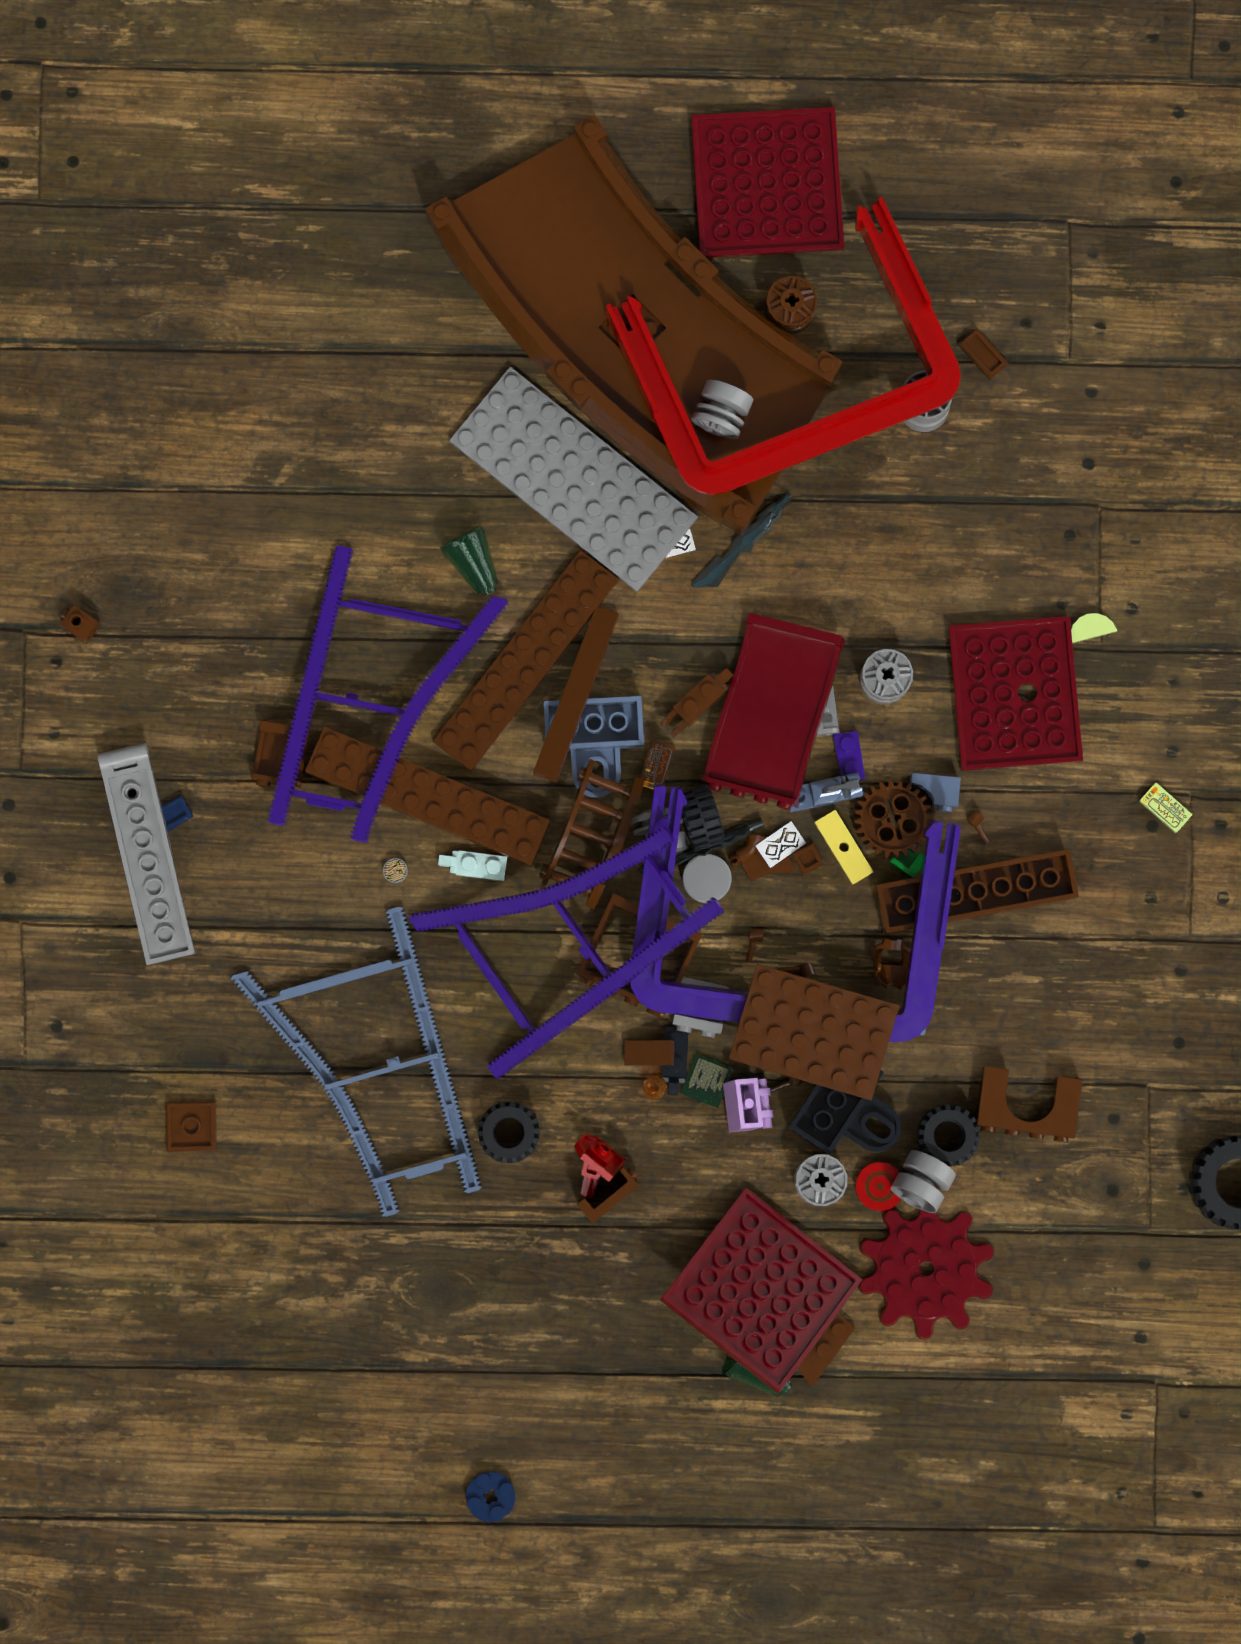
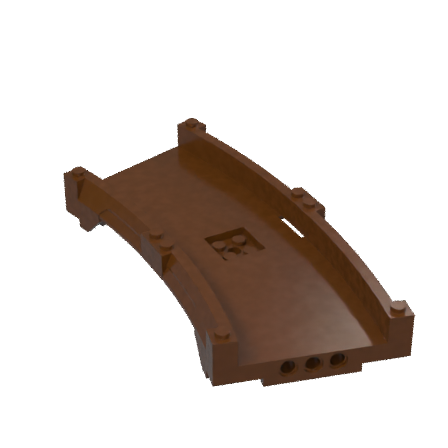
M595 115L574 126V134L456 200L450 202L446 196L426 207L427 221L458 272L469 284H472L491 312L546 375V378L579 411H582L608 436L648 469L672 485L695 509L720 525L723 524L743 536L782 470L729 492L716 495L699 493L689 487L679 475L656 422L652 420L606 318V305L617 306L626 328H629L630 325L621 304L627 302L628 296L641 303L644 321L709 461L719 460L811 423L822 401L840 373L843 361L823 349L818 353L791 334L785 332L718 277L719 270L686 237L681 240L645 198L608 144L607 134ZM667 261L701 293L698 298L664 265ZM707 380H718L735 386L751 395L754 399L747 416L736 415L744 422L743 427L738 428L740 430L738 439L713 435L692 422L691 417L693 413L698 412L696 410L697 403L709 404L701 398V393Z

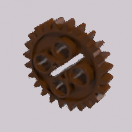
M889 780L888 787H885L881 781L879 782V790L871 786V795L863 793L866 801L857 802L858 806L862 809L854 811V814L860 816V819L855 820L853 824L860 825L861 828L856 830L855 833H863L864 836L860 842H869L867 850L874 846L876 848V856L881 851H884L885 859L888 858L890 853H893V857L897 859L899 852L904 857H907V849L915 853L917 851L915 844L919 846L924 845L921 837L926 838L923 834L924 828L928 825L927 820L933 818V815L926 814L931 805H923L927 798L926 796L918 798L917 795L920 789L914 792L910 791L911 783L906 788H903L902 780L898 782L897 786H894L892 780ZM903 798L907 802V808L905 810H898L894 805L895 799ZM885 799H888L890 802L893 816L899 817L896 825L902 836L901 840L897 838L894 824L887 821L890 813L885 804ZM872 807H882L884 816L882 818H875L871 814ZM903 822H913L915 831L913 833H906L902 828ZM881 829H889L891 831L892 839L890 841H883L880 838L879 832Z

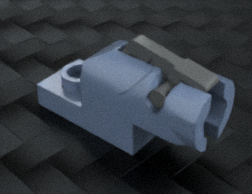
M859 773L832 777L802 785L799 807H791L789 812L837 804L841 801L863 797V790L859 785Z

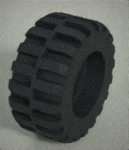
M1241 1135L1216 1139L1200 1151L1199 1157L1195 1158L1192 1163L1194 1165L1193 1170L1189 1173V1179H1191L1189 1190L1193 1194L1195 1206L1199 1207L1201 1214L1205 1218L1210 1219L1212 1223L1218 1226L1241 1230V1206H1234L1225 1202L1219 1196L1216 1189V1176L1220 1167L1230 1160L1241 1159Z

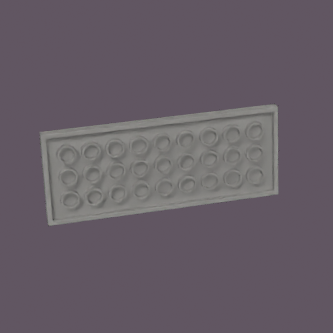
M511 367L449 440L453 446L635 592L641 589L698 519V516Z

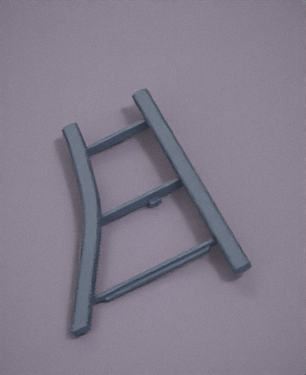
M403 907L392 908L386 912V914H390L387 917L391 919L388 923L392 924L390 928H394L391 931L395 933L392 937L396 938L394 942H397L395 947H399L396 951L400 952L398 956H401L399 959L401 962L392 964L390 960H386L281 990L280 996L274 998H267L268 994H264L265 990H261L262 986L257 987L259 983H254L255 979H251L252 975L248 976V971L233 975L231 980H235L234 984H238V988L242 987L240 991H245L244 995H248L247 999L251 998L250 1002H254L253 1006H257V1010L261 1009L260 1014L264 1013L263 1017H267L266 1021L271 1020L269 1024H274L272 1028H277L276 1032L280 1031L279 1036L283 1035L282 1039H286L285 1043H289V1047L293 1046L292 1051L296 1050L295 1054H299L298 1058L303 1057L301 1061H306L304 1065H308L307 1069L311 1068L310 1072L314 1071L313 1076L317 1075L315 1079H320L318 1083L323 1082L321 1087L325 1086L323 1090H327L326 1094L330 1093L328 1098L333 1097L331 1102L335 1101L333 1105H337L335 1109H339L337 1112L341 1113L339 1117H344L341 1121H346L343 1125H348L345 1128L350 1129L347 1133H352L349 1138H354L351 1142H356L354 1147L358 1148L355 1151H360L358 1156H362L360 1160H364L362 1165H366L364 1169H368L366 1174H370L368 1178H372L369 1182H373L371 1186H376L373 1189L377 1190L375 1195H379L376 1199H380L378 1203H382L379 1206L383 1208L380 1212H385L382 1216L386 1217L397 1214L400 1211L396 1209L398 1205H394L397 1201L393 1200L396 1196H391L394 1193L390 1191L392 1187H388L391 1183H386L390 1179L404 1175L407 1179L442 1170L444 1168L443 1164L459 1160L456 1164H460L457 1168L462 1169L459 1173L463 1174L460 1178H464L461 1183H466L463 1186L467 1188L464 1192L471 1193L482 1188V1186H478L480 1181H477L479 1177L475 1176L478 1173L474 1171L477 1168L473 1167L475 1162H471L474 1159L470 1157L473 1153H469L471 1148H467L470 1145L466 1143L469 1139L465 1138L467 1134L463 1133L466 1131V1129H462L465 1125L461 1124L464 1120L459 1119L462 1116L458 1115L461 1110H457L459 1106L455 1105L458 1102L454 1100L457 1096H453L455 1091H451L454 1088L450 1086L453 1082L449 1081L451 1077H447L450 1072H446L449 1068L445 1067L447 1063H444L446 1058H442L445 1055L441 1053L444 1049L440 1048L442 1044H438L441 1039H437L440 1035L435 1034L438 1032V1030L434 1029L437 1025H433L436 1021L431 1020L434 1018V1016L430 1015L433 1011H429L432 1007L427 1006L430 1003L426 1001L429 997L425 996L427 992H423L426 987H422L425 983L421 982L424 978H420L422 973H418L421 970L417 968L420 964L416 963L418 959H414L417 956L413 954L416 950L412 949L414 945H410L413 940H409L412 936L408 935L410 931H407L409 926H405L408 922L404 921L406 917H403L405 912H401L404 909ZM403 967L402 970L405 971L403 975H407L404 979L408 980L406 984L409 985L407 989H411L408 993L413 994L410 996L411 999H414L411 1003L415 1004L412 1007L416 1008L413 1012L418 1013L415 1015V1017L419 1018L416 1022H420L418 1027H422L419 1030L423 1032L420 1036H424L422 1041H426L423 1045L427 1046L424 1050L428 1051L426 1053L428 1056L400 1063L399 1057H394L386 1060L388 1064L386 1068L339 1081V1079H335L334 1071L329 1072L331 1068H327L328 1064H324L325 1060L321 1061L322 1056L318 1057L319 1053H315L316 1049H312L313 1045L308 1046L310 1042H305L307 1038H302L303 1034L299 1035L300 1031H296L297 1027H293L294 1023H290V1019L286 1020L287 1016H283L284 1012H280L281 1008L276 1009L278 1005L273 1004ZM430 1061L428 1064L432 1066L429 1069H433L431 1074H435L432 1077L436 1079L433 1083L437 1084L435 1088H439L436 1093H440L437 1097L442 1098L439 1100V1102L443 1103L440 1107H444L442 1112H446L443 1115L447 1117L444 1121H448L445 1126H450L447 1130L451 1131L448 1135L452 1136L449 1140H453L451 1145H455L452 1149L456 1150L453 1153L456 1156L389 1175L383 1174L385 1171L381 1170L383 1165H379L381 1161H377L379 1156H374L377 1153L373 1152L375 1147H370L373 1144L369 1143L371 1138H366L369 1134H364L367 1129H362L365 1125H360L363 1122L359 1120L361 1116H356L359 1112H354L356 1108H352L354 1103L350 1104L352 1099H348L349 1095H345L347 1091H343L344 1087L340 1086Z

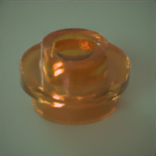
M659 1076L648 1077L643 1083L645 1096L651 1100L663 1098L667 1092V1085L664 1079ZM654 1083L659 1087L658 1092L653 1089Z

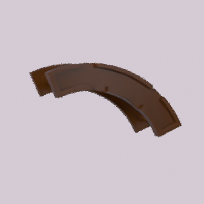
M592 759L589 760L586 768L581 767L577 776V781H580L565 826L548 865L543 864L539 874V877L542 878L540 889L546 887L549 879L562 882L571 878L569 875L554 870L559 857L589 869L602 862L600 859L595 861L564 849L563 847L570 832L605 845V848L608 850L603 861H607L608 858L611 859L615 854H619L632 822L631 815L634 806L636 807L645 780L635 777L632 785L627 784L624 786L591 773L594 765V760ZM588 782L622 795V798L626 799L623 809L619 808L618 810L584 797ZM579 806L614 818V821L618 823L614 834L607 836L574 823ZM604 882L585 891L584 895L588 896L585 906L595 909L606 886Z

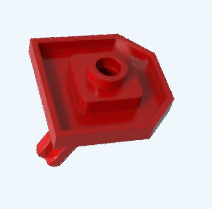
M585 1133L575 1144L574 1148L580 1159L584 1161L581 1173L584 1176L581 1195L584 1198H594L598 1179L602 1176L607 1181H610L626 1160L598 1137Z

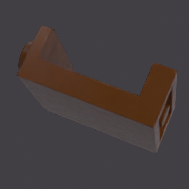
M261 720L259 728L260 737L251 779L256 781L258 786L270 787L271 784H277L276 781H280L278 776H281L279 774L281 772L280 767H283L281 764L284 762L282 758L285 757L283 753H287L284 749L288 748L286 744H288L287 739H290L288 737L291 734L289 730H292L290 725ZM307 728L309 730L307 732L308 737H305L307 741L304 742L306 746H303L304 751H301L303 753L301 756L302 760H299L301 765H298L300 769L297 770L299 774H295L298 777L294 779L297 782L294 783L295 788H301L311 733L309 728Z
M624 1167L619 1169L627 1179V1182L595 1209L585 1198L577 1204L592 1224L639 1186L636 1183L639 1178L630 1167L627 1170Z

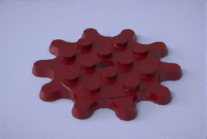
M895 1208L885 1210L882 1219L888 1229L886 1237L882 1240L865 1238L859 1244L860 1252L870 1257L875 1264L872 1274L861 1278L862 1281L858 1285L859 1291L866 1295L879 1293L884 1297L885 1306L879 1314V1320L884 1326H893L901 1317H910L915 1323L916 1336L922 1340L929 1339L933 1335L934 1323L940 1318L948 1319L957 1329H965L970 1323L969 1315L965 1311L966 1301L971 1297L988 1299L993 1294L992 1285L982 1280L977 1272L978 1266L982 1262L988 1261L994 1256L993 1246L989 1243L973 1244L968 1240L967 1231L973 1223V1218L967 1211H960L953 1219L945 1221L938 1216V1213H929L920 1209L917 1216L913 1219L904 1218ZM926 1261L933 1265V1272L929 1276H924L920 1272V1265Z

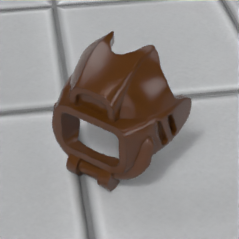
M884 937L882 943L877 944L872 951L876 978L885 989L888 986H894L902 990L906 985L910 949L905 944H902L901 938L893 940ZM882 951H902L901 962L899 964L881 963Z

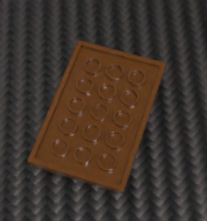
M756 963L729 1059L872 1101L900 1005Z

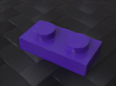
M858 731L834 734L833 739L839 775L843 776L858 772L860 780H865Z

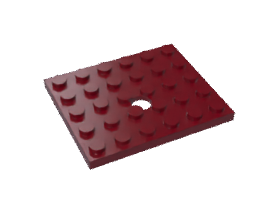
M1070 616L949 626L961 771L1082 762L1083 751ZM1031 684L1036 689L1037 696L1035 700L1024 702L1019 698L1018 689L1021 685Z

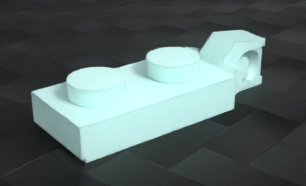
M460 850L459 852L453 851L452 856L439 855L438 865L450 867V873H454L457 876L503 882L505 879L507 857Z

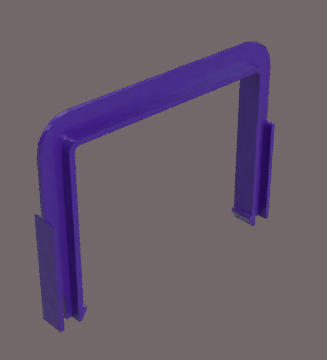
M654 784L648 836L664 826L674 837V842H670V845H666V848H663V850L655 853L653 856L651 855V858L661 872L666 871L673 880L682 806L687 805V799L682 787H671L668 816L663 817L666 786ZM931 819L923 831V834L926 836L903 1006L898 1010L889 1042H903L919 1036L929 1025L933 1014L961 829L960 824L956 822L947 824L943 853H939L943 822ZM645 862L632 957L666 932L670 898ZM659 959L658 962H655V964L631 981V988L636 998L649 1009L662 1013L732 1022L740 1021L748 991L664 981L660 979L662 959Z

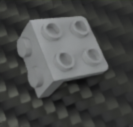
M683 978L681 983L729 989L724 985L691 978ZM674 1014L672 1025L677 1026V1031L691 1033V1029L701 1031V1036L715 1038L716 1034L720 1035L722 1032L723 1020Z

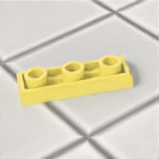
M836 810L814 822L852 885L873 873L872 868ZM840 844H846L848 851L842 852L839 849Z

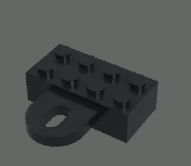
M880 1070L878 1081L884 1073L882 1070ZM815 1085L787 1128L828 1155L832 1153L843 1135L868 1151L881 1152L891 1148L898 1141L901 1134V1120L892 1107L874 1095L871 1101ZM874 1117L887 1125L890 1130L888 1137L882 1139L867 1130L865 1126L866 1120Z

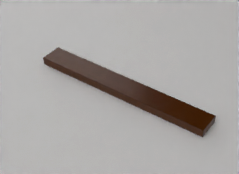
M599 607L594 610L534 768V776L554 782L558 781L618 621L619 613Z

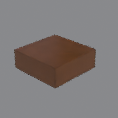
M814 843L791 854L802 876L824 865Z

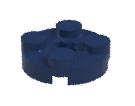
M496 1471L479 1474L472 1479L466 1491L468 1509L476 1518L485 1522L502 1520L511 1512L515 1503L516 1495L513 1485L505 1475ZM494 1490L495 1496L498 1497L497 1501H492L491 1504L487 1503V1498L483 1496L484 1493Z

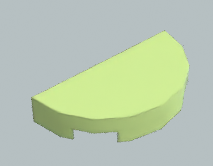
M1098 613L1086 614L1072 625V643L1115 633L1117 629L1114 623L1104 615Z

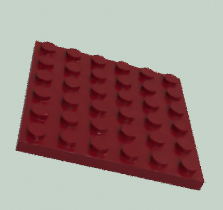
M835 107L691 116L699 248L706 258L844 250Z
M745 1188L660 1301L778 1394L862 1279L748 1188Z

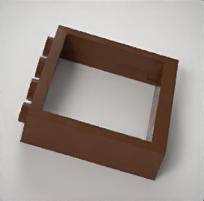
M613 893L590 943L595 951L615 907L637 916L638 904ZM667 919L666 930L672 929L673 926H676L677 922ZM697 932L687 939L691 943L673 982H681L701 939V933ZM589 957L586 960L583 958L576 975L580 976V982L592 987L594 983L600 982L603 978L586 971L591 958ZM623 987L617 990V994L625 997L624 1002L635 1007L638 1006V1003L644 1005L636 998L634 992ZM649 1008L646 1010V1012L656 1017H659L660 1014L666 1015V1013Z

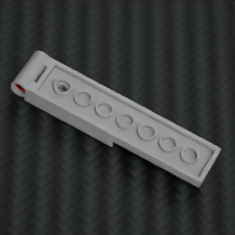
M141 743L97 754L146 965L193 955L195 950L146 743ZM135 789L137 795L134 798H130L129 792Z

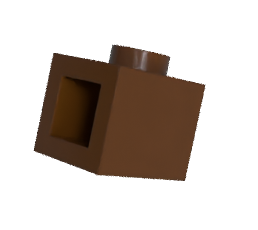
M75 605L71 609L67 608L60 618L62 621L60 626L86 644L89 643L101 625L97 620Z

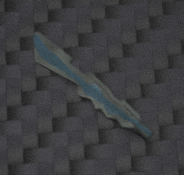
M784 493L778 501L762 511L757 516L759 519L749 525L743 536L739 534L732 540L733 547L722 558L717 555L692 582V587H718L740 553L751 552L754 543L763 540L764 534L772 530L773 523L781 518L782 510L792 498L787 493Z
M761 818L726 830L724 832V843L698 851H694L691 847V849L677 854L674 867L696 855L706 856L712 850H721L725 846L732 845L736 841L746 838L749 834L764 827ZM644 866L638 868L639 873H643Z

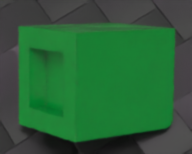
M907 849V857H904L899 852L898 858L892 857L888 863L910 879L914 878L922 868L924 855L921 853L917 854L916 852L913 853L910 849Z

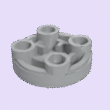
M707 854L706 856L699 855L688 862L683 872L685 891L692 899L700 903H707L706 901L713 897L720 900L726 895L731 885V871L726 862L716 855Z

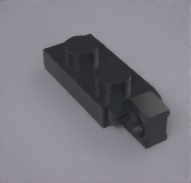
M664 1027V1040L674 1041V1065L662 1066L663 1082L669 1083V1096H678L679 1083H685L687 1073L689 1033L677 1031V1028Z

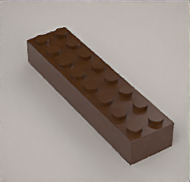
M1070 849L955 870L947 923L1078 898L1079 894ZM921 877L875 886L884 935L913 930Z

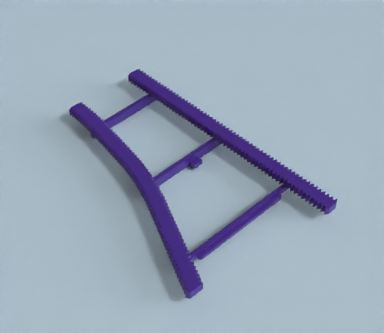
M336 546L335 549L337 551H334V560H331L332 565H330L332 569H329L330 574H328L330 578H327L328 583H326L327 587H325V596L322 597L324 601H321L322 606L320 608L322 610H319L320 615H318L319 619H317V628L314 629L316 633H313L314 638L312 640L314 642H311L312 647H310L311 651H309L311 656H308L309 660L306 661L308 665H305L306 670L304 672L306 674L303 675L305 679H302L303 683L301 684L303 688H300L301 693H298L300 697L297 698L299 702H296L297 707L295 709L297 711H294V720L291 721L294 725H290L292 730H289L291 734L288 735L290 739H287L288 744L286 746L288 748L284 749L287 753H283L285 756L282 758L284 762L281 763L283 767H280L281 772L279 774L281 776H278L280 781H276L278 784L275 786L277 790L274 791L276 795H273L275 799L272 802L274 804H271L273 809H269L271 813L268 814L270 818L267 820L273 825H286L284 821L287 820L285 817L288 816L287 811H290L287 807L291 806L288 803L292 802L291 797L306 799L308 805L343 811L345 807L356 809L360 813H357L358 817L355 818L357 822H354L355 826L352 827L355 831H351L353 835L350 838L356 842L368 843L367 838H370L368 834H371L369 830H372L371 826L374 825L372 821H375L373 817H376L377 809H379L378 805H381L380 800H383L381 796H385L383 793L387 791L385 787H389L387 783L390 780L388 778H392L391 774H394L392 769H396L394 765H398L396 760H400L398 756H402L400 752H403L402 748H405L404 744H407L405 740H409L407 736H411L409 732H413L411 728H415L413 724L417 725L416 721H420L421 713H424L423 709L427 710L428 702H432L430 698L434 699L433 695H437L436 691L440 692L439 688H443L441 684H446L444 680H449L447 676L452 677L451 673H455L454 669H458L457 665H461L459 661L464 662L463 658H467L466 654H470L469 650L473 651L472 646L476 647L474 642L479 643L478 639H482L481 635L485 636L484 632H488L487 628H491L490 624H494L493 620L497 621L496 616L500 617L499 613H503L502 609H506L505 605L509 606L507 599L491 596L492 600H488L489 604L485 603L486 608L482 607V611H479L480 615H476L477 619L473 618L474 623L470 622V626H466L456 619L351 599L349 602L340 601L339 599H342L341 595L343 594L341 590H344L343 586L346 585L344 581H347L346 576L348 575L346 572H349L348 567H350L349 563H351L350 558H352L353 550L349 547ZM340 607L464 631L465 633H461L462 638L457 637L458 641H454L456 645H451L453 649H449L450 653L445 652L446 656H442L443 660H439L441 664H436L438 668L433 667L434 671H430L431 675H427L428 679L424 678L426 683L421 682L422 686H418L420 690H416L417 694H413L415 698H411L412 702L408 701L410 706L405 705L406 709L359 701L358 694L348 692L345 698L317 692L319 691L318 686H321L319 683L322 681L320 677H323L322 672L324 670L322 668H325L323 664L326 663L327 655L325 654H329L327 650L330 649L328 645H331L330 640L332 638L330 636L333 635L331 631H334L335 618L338 617L336 613H339L338 608ZM314 700L401 716L398 717L400 722L396 721L398 726H394L395 730H391L393 734H389L391 738H387L389 742H386L387 747H384L385 751H382L383 755H380L382 759L378 760L380 764H376L378 768L374 769L376 773H372L374 778H371L372 782H369L370 786L367 787L369 791H365L366 795L363 796L365 800H361L362 803L292 789L295 788L294 783H297L294 780L298 778L295 774H299L297 771L300 769L298 765H301L299 760H302L301 756L303 753L301 751H304L303 746H306L304 742L307 741L305 737H308L307 732L309 730L307 728L310 727L308 723H311L310 719L313 718L311 714L314 713L312 709H315L313 705L316 702Z
M661 827V829L653 832L654 834H650L646 839L623 850V852L615 854L611 859L608 858L607 861H602L598 865H594V867L554 885L500 899L410 914L409 920L418 932L455 925L459 931L458 937L519 1026L526 1028L529 1032V1035H526L525 1038H522L514 1046H511L503 1054L499 1055V1057H496L495 1060L488 1063V1068L497 1079L501 1078L505 1073H508L512 1068L524 1061L523 1059H527L538 1048H542L553 1037H557L568 1026H571L579 1018H582L583 1015H586L594 1007H597L598 1004H601L602 1001H605L613 993H616L617 990H620L628 982L636 978V976H639L640 973H643L655 962H658L659 959L666 956V953H670L678 945H681V942H685V939H689V936H693L701 928H704L705 925H708V922H712V919H716V916L718 917L724 913L722 905L713 897L706 901L707 904L704 903L703 906H700L699 909L690 914L684 905L686 904L684 895L666 871L661 872L652 860L651 855H655V853L666 848V845H670V842H674V837L666 827ZM644 861L683 916V920L679 921L680 923H677L668 932H664L663 935L656 938L657 940H654L653 943H650L649 946H646L634 957H631L630 960H627L626 963H623L615 971L610 972L561 901L577 896ZM552 904L582 945L579 949L585 960L589 957L604 978L592 986V988H589L588 991H585V994H581L573 1002H570V1005H566V1007L558 1011L555 1016H551L550 1019L543 1022L540 1027L534 1029L462 923L528 912Z

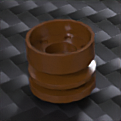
M787 276L780 278L771 286L768 292L765 306L766 318L791 335L804 331L810 326L815 316L817 307L815 289L808 281L801 277ZM788 299H793V302H795L794 307H790Z

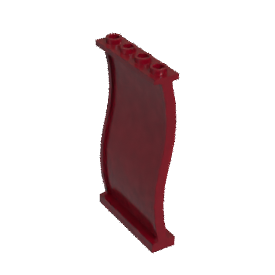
M749 613L739 660L713 738L705 774L702 776L701 781L716 792L726 789L730 790V795L744 798L745 795L754 797L753 801L763 804L772 801L777 803V807L790 810L791 807H799V797L806 769L827 706L845 639L842 635Z

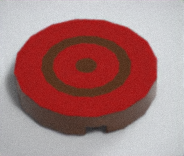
M876 1162L867 1165L856 1178L855 1189L858 1199L871 1210L885 1211L892 1209L901 1200L891 1190V1186L900 1172L888 1163Z

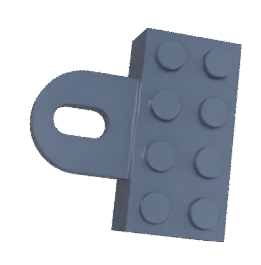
M641 696L588 699L568 751L571 752L572 779L577 789L580 781H577L581 767L586 768L590 759L602 764L604 778L619 783L621 777L620 749L644 748ZM560 700L544 701L545 738ZM588 782L584 795L590 798H602L611 794L612 791L602 787H593Z

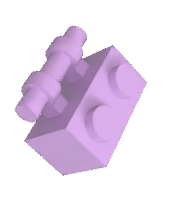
M737 1079L723 1083L729 1132L751 1131L761 1127L763 1129L772 1128L771 1118L774 1116L773 1110H770L769 1096H771L770 1088H767L766 1079Z

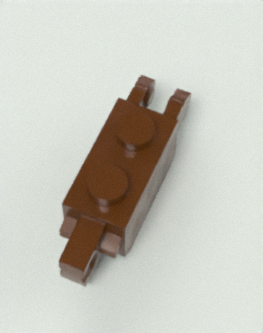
M727 668L718 676L714 672L711 675L708 674L673 706L672 711L660 724L664 727L675 716H678L683 722L670 733L675 738L687 726H692L724 696L725 691L728 689L725 683L733 677V674Z

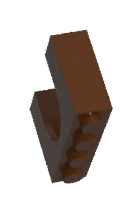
M982 1067L976 1112V1124L981 1126L980 1131L995 1133V1128L1005 1129V1134L1019 1136L1021 1131L1028 1132L1030 1138L1044 1139V1135L1054 1136L1053 1141L1068 1143L1069 1138H1075L1082 1079L1055 1077L1052 1104L1049 1111L1043 1118L1037 1121L1026 1122L1015 1117L1007 1106L1006 1091L1009 1069Z

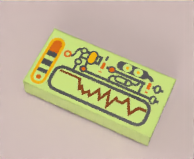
M1154 783L1139 800L1141 804L1174 833H1177L1192 816L1186 808L1157 783Z

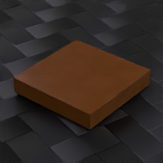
M216 1102L166 1103L167 1152L217 1151Z

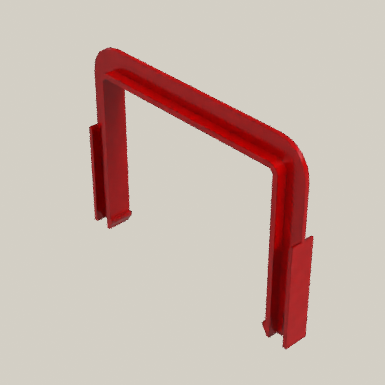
M883 197L878 198L877 203L871 205V210L882 232L878 233L867 207L862 208L861 205L857 209L855 230L856 232L860 231L928 376L719 460L709 461L704 453L644 321L641 303L628 296L627 302L621 304L632 329L629 332L617 306L606 305V318L652 420L656 422L679 475L692 489L709 495L729 492L939 408L950 401L957 392L961 377L958 361L931 307L932 300Z

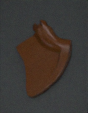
M749 834L746 844L736 850L735 854H731L729 861L733 867L741 865L751 882L763 875L792 873L795 871V867L788 856L770 868L756 848V845L766 839V837Z

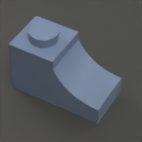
M912 773L910 775L909 783L925 791L932 801V807H937V811L952 812V809L958 807L960 777Z

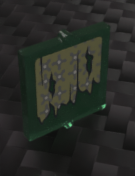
M696 1054L680 1094L697 1100V1103L703 1102L718 1108L724 1095L723 1083L729 1082L734 1068L717 1062L716 1058L711 1060Z

